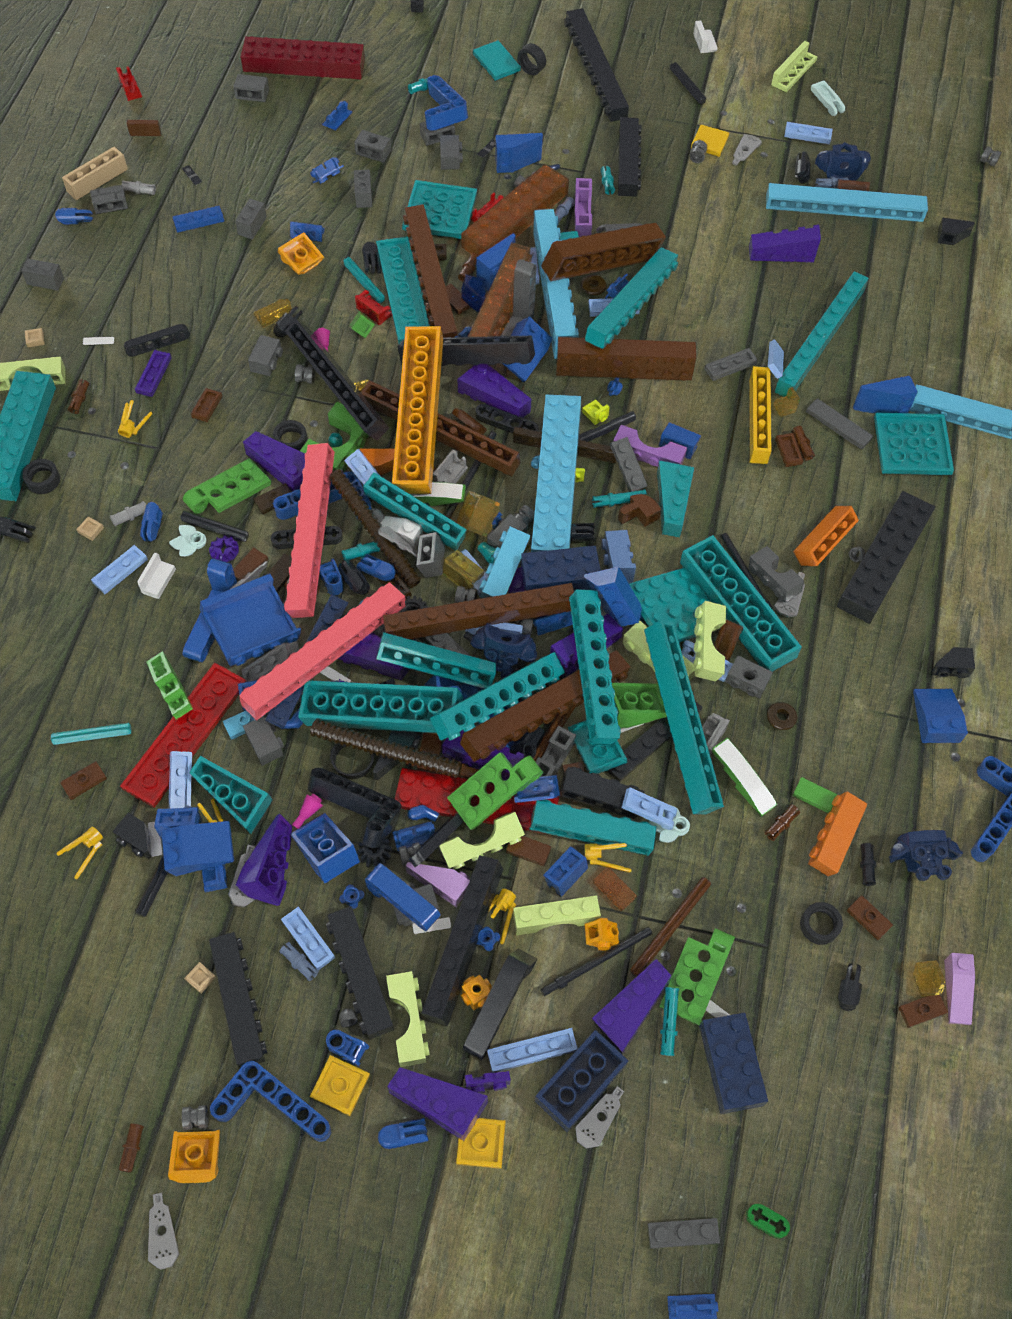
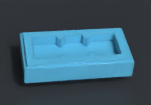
M244 711L224 720L223 724L232 740L245 734L243 725L255 719L247 711Z

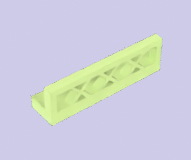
M804 41L774 72L772 86L787 93L817 61V56L808 52L810 43ZM806 57L810 59V61H804V58ZM796 66H802L803 68L797 69ZM789 74H795V77H789ZM781 82H787L788 85L785 86Z

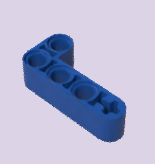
M379 863L365 878L366 887L373 895L378 898L384 897L422 930L427 931L441 916L440 912L383 864Z

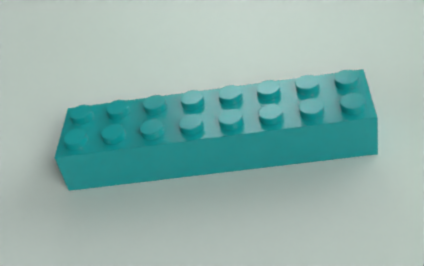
M16 371L0 414L1 500L17 501L24 481L23 470L31 461L56 390L50 374Z
M713 535L682 552L680 564L691 572V575L702 588L710 602L726 606V619L743 626L738 639L759 666L773 672L798 657L802 646Z
M308 681L304 685L298 718L306 726H312L313 722L318 719L320 722L324 721L325 724L331 723V726L335 724L337 727L342 726L343 728L436 733L429 718L463 700V696L458 688Z

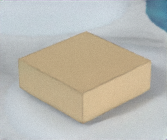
M42 328L25 331L27 347L45 345Z
M87 517L76 530L79 534L93 541L104 527L103 524Z
M199 962L184 979L202 993L216 976Z

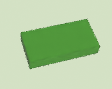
M801 777L792 796L829 813L833 808L832 802L838 794Z

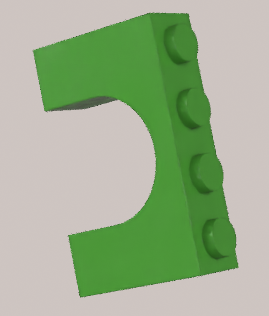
M336 402L328 413L329 425L348 433L350 439L344 445L332 448L335 452L332 472L342 469L344 473L347 469V464L344 460L357 449L363 448L369 435L363 431L344 405ZM308 439L300 452L306 453L308 445L319 443Z

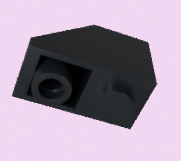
M942 218L938 228L937 243L957 244L970 236L975 222Z
M953 647L935 664L931 675H938L939 677L956 676L958 678L970 677L975 669L973 648Z
M128 812L112 831L116 837L115 841L124 848L126 846L132 848V853L137 857L142 858L144 856L149 860L152 857L149 830L143 821Z

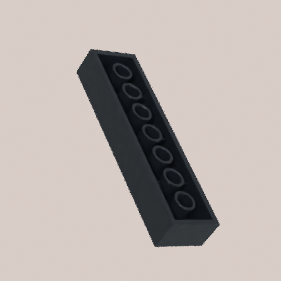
M905 491L901 492L836 606L837 608L869 624L872 622L936 506Z

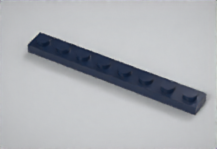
M331 594L306 643L315 639L321 631L331 627L337 619H341L349 602ZM304 685L271 709L265 721L284 729L303 693Z

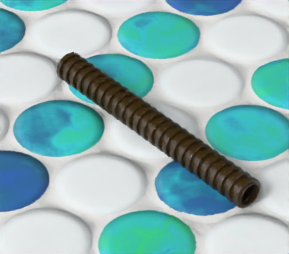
M342 469L332 472L329 480L332 481L335 489L339 490L338 493L348 503L351 511L355 512L354 515L361 521L364 529L368 530L367 533L371 534L370 537L374 539V543H377V547L381 548L380 551L384 552L383 555L387 557L388 561H391L390 564L394 566L395 571L397 570V574L400 575L404 584H407L408 589L417 586L421 581V578L417 577L418 573L414 572L415 569L413 567L411 568V564L408 563L404 554H401L402 551L398 549L397 545H394L395 542L392 543L390 540L379 535L378 530L382 527V524L378 518H375V514H372L369 506L365 505L366 502L362 500V496H359V492L356 491L350 480L346 478V474H343Z
M318 719L311 726L310 734L312 737L317 736L318 739L322 737L323 740L328 739L329 742L334 741L335 744L340 743L342 746L346 744L347 747L352 746L353 749L358 748L359 751L363 749L366 753L370 751V754L376 753L377 756L382 755L383 758L386 756L388 759L394 758V761L400 760L401 763L405 762L407 765L411 763L412 766L417 765L418 768L423 767L431 772L433 770L436 773L442 772V775L448 774L449 777L454 776L455 779L459 777L462 769L461 761L456 762L455 759L450 760L449 757L445 759L442 755L438 757L437 754L432 755L431 752L426 753L425 750L421 752L418 748L414 750L413 747L408 748L407 745L402 746L400 743L397 745L394 741L390 743V740L384 741L383 738L379 740L376 736L372 738V735L367 736L366 733L361 734L359 731L355 733L354 730L349 731L348 728L343 729L342 726L337 727L335 724L331 726V723L325 724L324 721L320 722Z

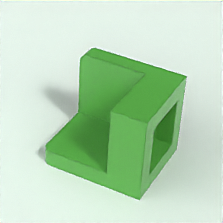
M360 311L350 324V327L364 338L368 336L375 326L374 322Z

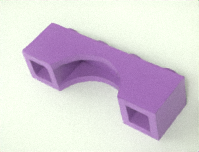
M576 178L575 231H578L579 237L591 235L592 179Z
M620 425L613 440L615 442L628 437L636 459L657 467L659 460L682 465L687 447L673 442H669L667 445L659 448L649 447L640 441L637 430Z

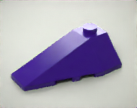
M281 814L275 817L242 867L236 882V886L248 897L276 906L280 905L286 890L287 881L284 880V873L288 869L289 862H286V853L290 850V834L292 833V825Z

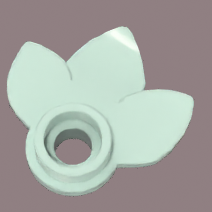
M180 525L179 532L181 536L169 542L174 549L180 550V556H189L196 549L204 547L207 540L203 533L196 531L195 527Z
M678 809L676 816L673 817L674 826L671 830L664 829L661 825L649 821L652 826H657L656 832L660 833L659 840L665 843L675 841L678 836L687 834L690 829L689 821L680 815ZM680 824L683 826V828L678 829L676 825Z

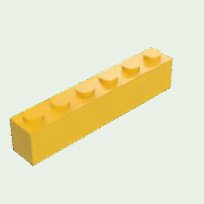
M753 366L749 379L750 463L768 464L771 454L770 369L768 367Z

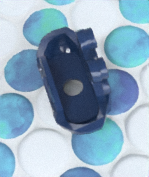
M844 142L843 144L833 145L832 150L820 152L815 159V164L819 169L826 172L827 178H848L849 180L856 181L864 170L868 168L871 156L867 151H858L856 145Z
M487 623L478 629L471 639L470 644L474 648L485 649V657L490 662L496 663V671L501 672L502 679L514 673V669L510 666L517 664L518 659L530 663L534 662L537 658L536 644L533 642V638H530V634L523 635L505 631ZM502 637L510 638L511 641H503Z
M944 830L913 831L902 834L897 838L894 846L891 848L889 861L893 863L904 859L908 872L915 873L919 881H927L931 875H936L940 880H947L951 876L952 870L949 866L943 865L942 860H956L963 855V852L960 851L956 842L947 837Z

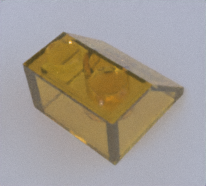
M468 491L456 523L467 530L487 537V534L492 530L494 517L499 513L500 503L483 495Z

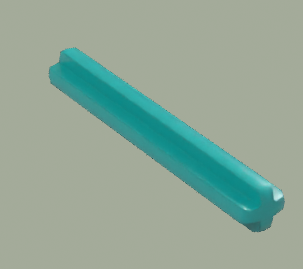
M350 257L344 259L345 267L369 291V294L378 303L384 302V294Z
M130 723L57 732L51 734V742L56 745L129 735L132 730Z

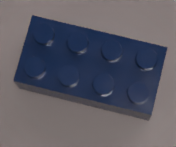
M596 546L521 553V570L525 591L572 583L574 592L575 590H591L584 578V574L601 571Z
M739 1013L703 1020L699 1028L720 1114L763 1107L768 1102L746 1014Z
M595 1030L538 1092L534 1101L568 1133L623 1071L629 1060Z

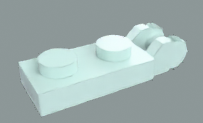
M825 81L811 86V91L828 108V112L832 116H835L837 111L844 113L845 105Z

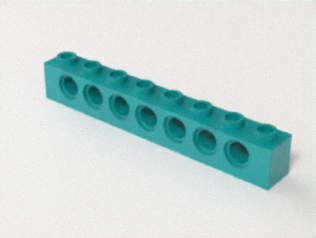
M575 590L569 597L590 744H613L620 738L621 729L617 721L618 710L615 707V690L612 688L611 682L612 671L609 669V653L606 649L607 638L603 629L604 618L600 610L601 599L598 597V590Z
M553 652L429 719L439 739L448 738L450 741L460 736L459 731L464 730V732L473 729L475 727L474 723L477 721L481 724L490 719V714L493 713L495 716L505 711L504 706L507 705L509 708L519 703L517 699L520 697L524 700L533 695L531 691L535 690V692L546 688L545 684L547 682L549 685L560 680L558 676L564 674L565 671L556 653Z

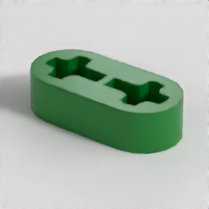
M754 1204L746 1212L747 1221L752 1226L773 1238L780 1239L789 1233L790 1225L788 1220L762 1204ZM759 1209L761 1211L760 1215L766 1218V1221L762 1219L755 1221L752 1211L755 1212ZM769 1222H782L781 1227L784 1228V1231L776 1233V1227L769 1224Z

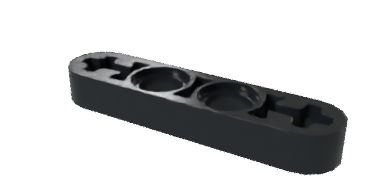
M178 324L128 340L124 343V350L130 357L184 341L189 338L190 332L185 324ZM153 341L151 344L145 345L146 342Z
M480 404L475 409L477 420L513 433L515 428L510 425L512 422L519 423L518 428L525 426L523 429L539 431V427L535 422L487 404ZM497 416L503 417V420L496 421L494 418Z
M325 526L324 534H326L327 538L324 537L323 546L339 544L343 540L341 528L338 526ZM296 529L280 530L272 533V546L276 549L294 548L293 536L296 533Z
M457 812L451 816L408 858L414 867L421 864L464 822L459 813Z

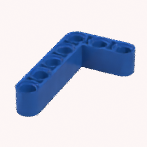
M433 75L428 77L429 95L440 106L425 111L427 129L437 130L466 120L468 118L466 100L440 76Z
M348 471L343 473L346 474V478L350 480L353 487L359 492V496H362V500L366 502L365 505L372 509L371 502L364 495V489L354 472ZM332 481L328 504L343 499L338 493L339 490L335 489ZM300 489L279 496L274 500L273 505L278 519L286 520L298 515V501L301 497Z
M217 559L209 561L207 575L212 590L208 598L225 592L237 584L230 563ZM200 613L183 649V657L198 662H204L215 640L202 613Z
M993 756L986 757L977 767V774L985 782L1008 797L971 849L972 858L978 862L986 861L996 851L1012 827V768ZM980 847L984 848L986 853L982 852Z
M255 1061L246 1062L210 1106V1112L217 1121L227 1122L255 1090L314 1140L323 1142L331 1135V1126L323 1116ZM253 1068L258 1069V1073L254 1078H247L249 1070ZM273 1082L275 1084L271 1092H264V1086L267 1083ZM236 1087H242L241 1095L233 1097L232 1091ZM290 1096L292 1098L288 1106H281L280 1103L283 1097ZM221 1105H227L226 1113L224 1115H217V1109ZM300 1111H309L307 1119L303 1121L298 1120L297 1116ZM324 1124L326 1125V1131L321 1135L315 1134L316 1126Z

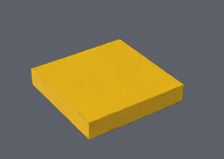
M700 125L692 144L697 140L704 141L707 144L706 153L720 157L730 133Z
M330 1055L310 1098L351 1116L370 1073Z
M478 1118L465 1141L460 1138L458 1140L456 1165L501 1169L506 1120Z

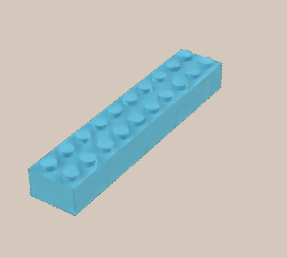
M554 209L534 210L533 237L549 332L553 338L551 342L554 359H557L558 337L579 338L578 328H575L576 316L572 314L574 313V304L570 302L572 294L571 289L568 290L569 278L550 281L541 267L551 244L555 241H562L559 240L560 228H557L558 216H555Z
M547 394L545 396L531 552L570 548L581 396Z

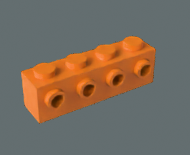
M835 506L793 551L801 566H818L859 521L852 506Z
M848 791L834 798L832 802L833 808L824 820L826 824L817 835L818 842L809 853L811 858L808 864L828 877L839 872L867 807L866 802Z

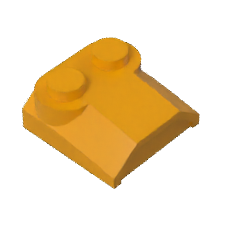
M304 232L279 247L277 251L280 254L281 260L288 264L298 275L307 273L324 259V256Z
M220 1130L203 1132L174 1131L168 1171L169 1180L178 1183H203L215 1179L219 1170L217 1164Z

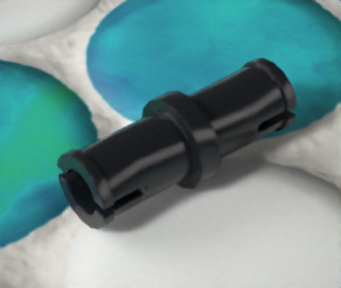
M863 843L860 845L862 884L874 886L876 885L875 868L877 867V863L874 860V845Z

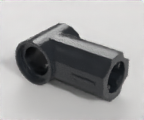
M538 727L532 733H525L518 743L511 746L510 753L516 755L517 752L524 754V758L527 756L534 758L536 756V747L544 736V730Z

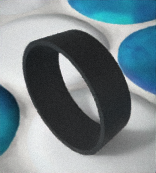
M340 743L334 744L330 759L339 775L347 779H358L365 776L371 770L374 754H370L371 763L365 770L355 774L340 771L336 767V757L339 751L346 747V744L343 746Z

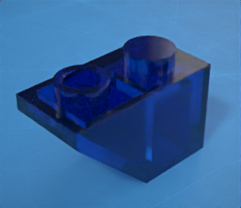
M465 275L461 287V298L476 312L480 313L482 307H485L487 297H485L487 292L485 279Z

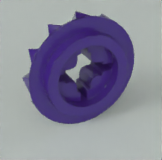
M224 535L223 538L217 537L214 542H211L209 552L213 559L229 562L238 555L239 546L232 537L228 538ZM225 544L227 548H225L224 553H222L221 548Z

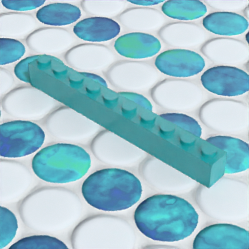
M661 247L588 326L585 341L602 349L607 344H610L614 336L620 333L621 328L626 327L629 319H633L636 311L641 310L644 302L647 303L650 296L655 294L657 288L663 285L664 280L670 277L671 272L677 269L678 254Z
M855 271L852 273L787 366L783 376L778 379L775 393L789 400L791 399L864 293L868 277Z
M660 620L644 629L646 642L648 643L655 676L660 688V695L663 699L670 732L690 800V807L693 814H708L723 808L724 804L674 623Z

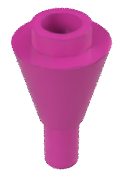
M318 328L313 334L328 351L330 331L325 328Z
M313 793L311 796L307 794L299 816L292 825L299 829L306 819L323 807L321 804L322 799Z

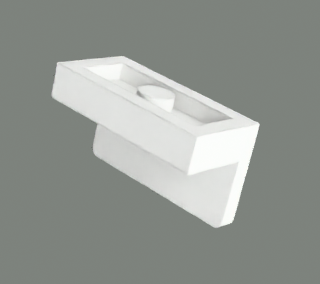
M695 21L694 37L700 53L716 52L718 48L711 30H704L702 22Z
M154 553L138 580L141 592L159 599L176 570L175 566L161 561L159 554Z

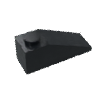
M392 730L388 740H390V743L396 742L397 745L399 743L402 746L407 745L408 748H418L421 737L419 732ZM380 755L373 770L374 780L378 781L397 766L400 760L394 761V758L388 759L387 756L383 758Z

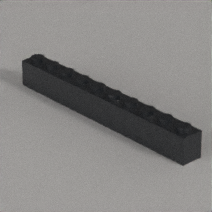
M584 9L566 11L564 25L568 28L569 36L573 39V45L576 46L578 56L582 59V65L586 68L587 76H590L591 84L595 87V93L600 98V104L604 107L605 115L608 116L610 122L619 121L620 117L628 118L629 105Z
M295 319L285 330L287 335L363 431L378 441L389 429L388 425L312 331Z

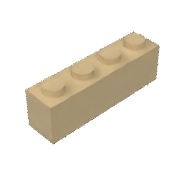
M112 147L63 176L62 179L67 193L75 200H78L88 194L90 190H95L128 170L124 155L117 148Z

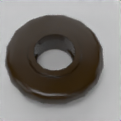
M588 275L581 281V288L589 295H599L605 291L606 282L601 276Z
M785 702L774 703L767 711L768 722L779 730L791 729L798 719L795 709ZM782 713L786 715L787 719L780 720L777 714Z

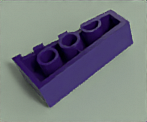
M819 224L813 225V228L805 229V226L798 227V230L794 231L784 229L779 233L771 231L751 234L749 242L750 261L814 262L821 240Z
M488 364L475 365L457 379L458 393L462 395L465 393L475 401L479 400L489 406L522 418L531 412V398Z
M257 431L243 441L247 456L282 484L286 483L292 492L300 489L303 482L302 471L305 468V453Z
M609 614L603 616V629L607 638L606 649L621 639L623 628ZM574 633L551 645L550 654L556 653L565 671L564 674L560 675L563 679L579 669Z
M370 633L338 658L343 660L344 663L359 665L366 670H375L379 674L401 681L411 669L378 660L377 653L381 637L374 633Z
M464 730L459 731L460 736L450 741L446 738L442 744V753L445 757H449L450 760L461 761L463 764L468 765V767L481 769L500 752L505 755L513 767L524 759V754L517 752L516 755L509 752V748L504 747L502 750L491 752L487 758L474 762L460 745L463 733H465ZM508 769L503 770L501 773L504 781L510 777Z
M657 959L592 1018L596 1026L622 1055L671 980V974Z
M401 1067L387 1086L391 1095L465 1141L488 1104L487 1095Z

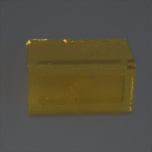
M288 298L280 299L255 311L254 316L264 328L276 322L284 313H289L292 310L291 302Z
M458 550L445 558L443 575L457 586H462L469 590L473 588L477 580L484 576L485 571Z

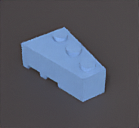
M627 530L605 531V537L601 539L602 550H605L603 555L604 565H607L608 569L620 567L628 583H632L636 565L635 563L632 564L631 561L633 552H630L631 544Z

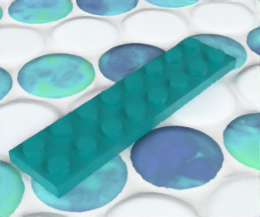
M408 237L376 241L398 344L405 339L406 327L429 326Z

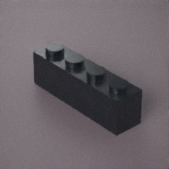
M568 767L562 777L559 796L635 819L638 816L637 814L622 808L626 789L633 788L642 793H645V791L640 790L634 785L627 786L621 784L615 779L608 780L602 778L596 773L583 772L577 767Z

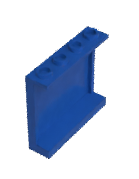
M271 574L200 601V611L230 667L242 665L252 657L258 658L264 652L272 651L275 649L274 646L296 642L300 638L301 628H296L290 615L285 611L284 604L273 586L274 579Z

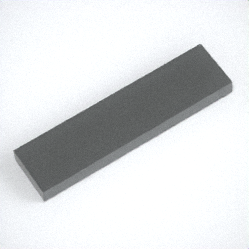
M818 398L806 410L808 414L861 450L873 438V435Z

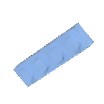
M569 1028L488 1049L487 1054L492 1073L573 1053L578 1048L573 1030Z

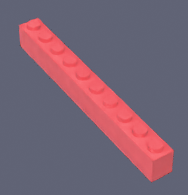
M328 443L308 445L307 452L305 453V468L302 471L303 482L300 486L301 497L298 501L299 512L296 517V533L293 536L294 548L291 551L292 563L289 567L290 578L287 584V600L284 603L285 611L292 618L314 617L331 485L329 476L333 470L335 454Z
M390 582L385 586H381L372 596L366 597L359 606L350 609L347 615L337 619L331 627L321 631L315 639L305 643L303 648L292 653L283 663L277 664L266 676H261L251 687L245 688L239 695L241 706L256 721L380 627L384 623L383 615L398 613L405 607V596Z

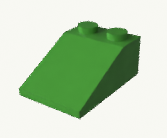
M612 683V688L615 690L614 701L615 707L618 710L617 721L620 728H630L667 717L663 699L660 695L659 684Z

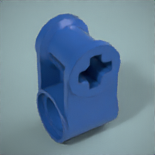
M334 558L330 562L320 565L319 576L327 592L332 595H339L343 591V583Z
M332 1030L326 1037L329 1051L356 1067L360 1066V1059L365 1050H368L370 1047L362 1040L340 1030ZM335 1037H340L343 1040L342 1044L338 1047L330 1044L331 1040Z

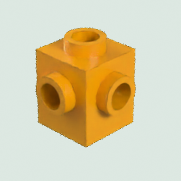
M598 918L595 921L585 923L586 945L598 947V950L604 951L611 949V946L619 944L617 923L608 921L607 918Z
M481 975L477 977L471 976L463 982L461 998L473 1010L481 1009L492 989V985L487 978L483 980ZM478 987H479L480 990H481V991L478 992V993H476V992L473 991V990H475V989L478 988Z

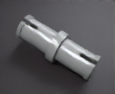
M124 180L121 184L124 191L136 192V194L155 195L156 192L155 184Z
M142 501L130 508L127 506L124 508L125 510L110 515L113 525L116 527L128 520L133 521L135 517L144 514L146 503Z

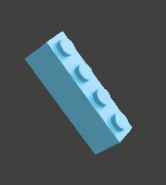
M511 526L507 532L503 531L499 540L502 544L500 548L496 547L492 557L495 560L493 564H489L486 570L488 577L481 582L479 587L481 594L479 597L487 598L507 593L520 562L521 553L524 552L530 535Z

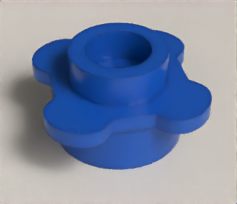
M617 377L610 381L607 386L609 396H617L622 390L623 384L619 382Z
M348 885L343 895L339 898L340 902L352 906V909H356L360 899L364 898V892L362 890L359 891L353 885Z
M484 927L478 934L477 945H482L486 951H491L496 941L500 940V934L494 933L490 927Z

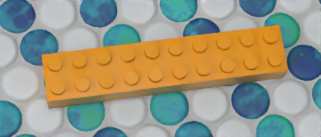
M440 326L406 327L392 484L408 494L432 493L443 335Z

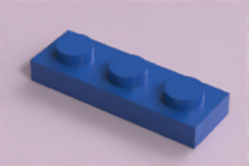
M220 206L173 216V221L178 233L224 222Z

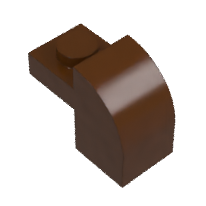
M636 494L630 496L629 505L625 504L619 509L618 520L621 524H624L637 517L646 527L660 519L662 509L653 498L643 494Z

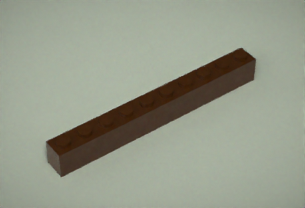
M424 204L406 207L403 221L404 225H408L406 227L407 237H411L409 244L411 250L414 249L412 255L414 262H417L415 265L417 275L420 274L421 276L419 277L420 287H424L422 295L423 300H427V303H425L426 311L431 315L428 316L430 326H440L443 338L458 337Z
M369 380L361 392L376 411L398 420L400 395ZM439 413L437 414L436 440L511 477L521 463L519 452Z
M572 583L383 615L385 633L406 639H414L483 627L487 623L495 625L571 611L569 597L574 593Z
M616 650L609 654V669L612 671L611 682L621 683L628 677L627 674L631 666ZM580 670L463 733L460 745L474 762L479 759L483 760L491 752L502 750L507 743L518 741L525 733L534 732L541 724H548L554 717L564 715L574 706H580L584 702Z

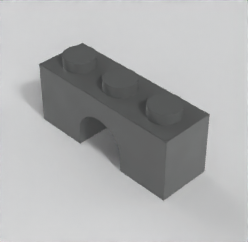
M766 546L750 556L748 568L778 598H781L786 603L802 592L804 580L792 569L785 573L774 571L778 568L779 557Z
M560 726L557 727L549 740L542 758L538 757L536 761L543 771L540 777L557 774L575 744V734Z

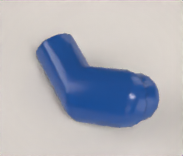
M300 708L288 720L284 729L301 727L303 722L298 718Z
M425 805L413 807L408 811V817L411 820H419L426 817L435 822L439 815L438 812Z

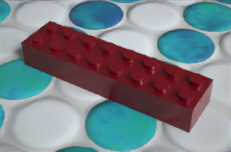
M245 36L240 56L243 72L360 80L362 79L365 62L364 44Z

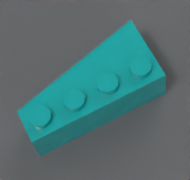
M659 460L657 478L660 498L659 505L662 509L660 515L662 534L680 538L694 467Z
M202 756L198 758L189 772L250 834H252L273 800L267 792Z

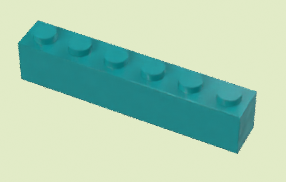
M373 472L363 486L364 495L401 518H406L422 525V531L427 534L437 532L443 543L456 551L465 539L467 529Z
M384 632L377 653L378 660L481 688L492 685L496 674V663Z
M537 800L533 808L530 830L597 845L626 843V847L615 849L649 856L654 849L657 826H652L644 821L634 822L627 817H612L608 813H594L586 808L575 809L568 804L557 805L549 800Z

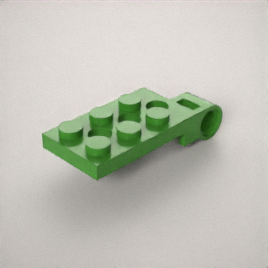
M249 458L188 490L183 496V501L195 514L202 513L207 508L208 502L220 513L270 486L271 480ZM242 478H249L250 480H249V481H246V480H241V479H242ZM230 485H231V486H235L234 489L226 488V487H227V486H230ZM212 494H219L220 496H219V497H213V496H211V495H212Z
M500 752L447 798L470 830H474L517 792L523 791L527 786L536 781L543 774V771L531 756L525 757L513 767L505 755ZM508 769L510 777L504 781L501 773L503 770ZM490 782L495 786V790L491 794L486 791V786ZM474 795H477L480 800L476 807L471 804V798Z
M715 928L708 946L688 937L668 985L671 988H679L677 1016L700 1025L735 939L734 936ZM700 951H707L710 956L709 961L701 962L698 959V953ZM691 971H699L702 979L699 982L692 981L690 979ZM684 990H690L693 993L694 998L691 1002H685L682 999L681 994ZM665 994L659 1006L664 1009Z

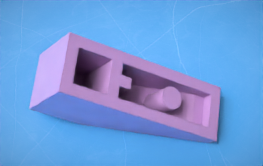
M410 862L406 864V872L425 886L431 884L433 891L453 906L457 907L464 898L470 882V878L465 873H458L454 869L422 864L414 867Z
M951 953L944 960L948 1020L952 1024L971 1025L975 984L973 954Z

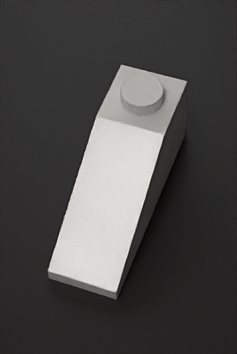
M385 516L383 521L380 522L382 527H390L414 548L418 546L419 536L422 535V525L406 518Z

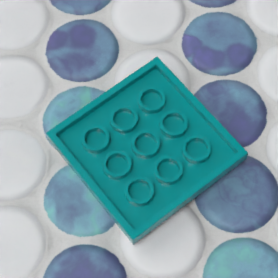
M415 180L408 207L424 204L432 235L465 239L477 196V189ZM403 221L402 230L406 231L408 225H404Z
M875 413L874 422L882 474H953L954 467L944 414Z
M686 567L629 583L641 604V615L648 626L660 620L674 623L679 642L696 637L694 634L696 626L695 611L704 601L710 602V600Z

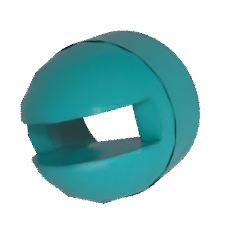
M337 432L330 434L328 439L329 445L332 448L342 446V436Z

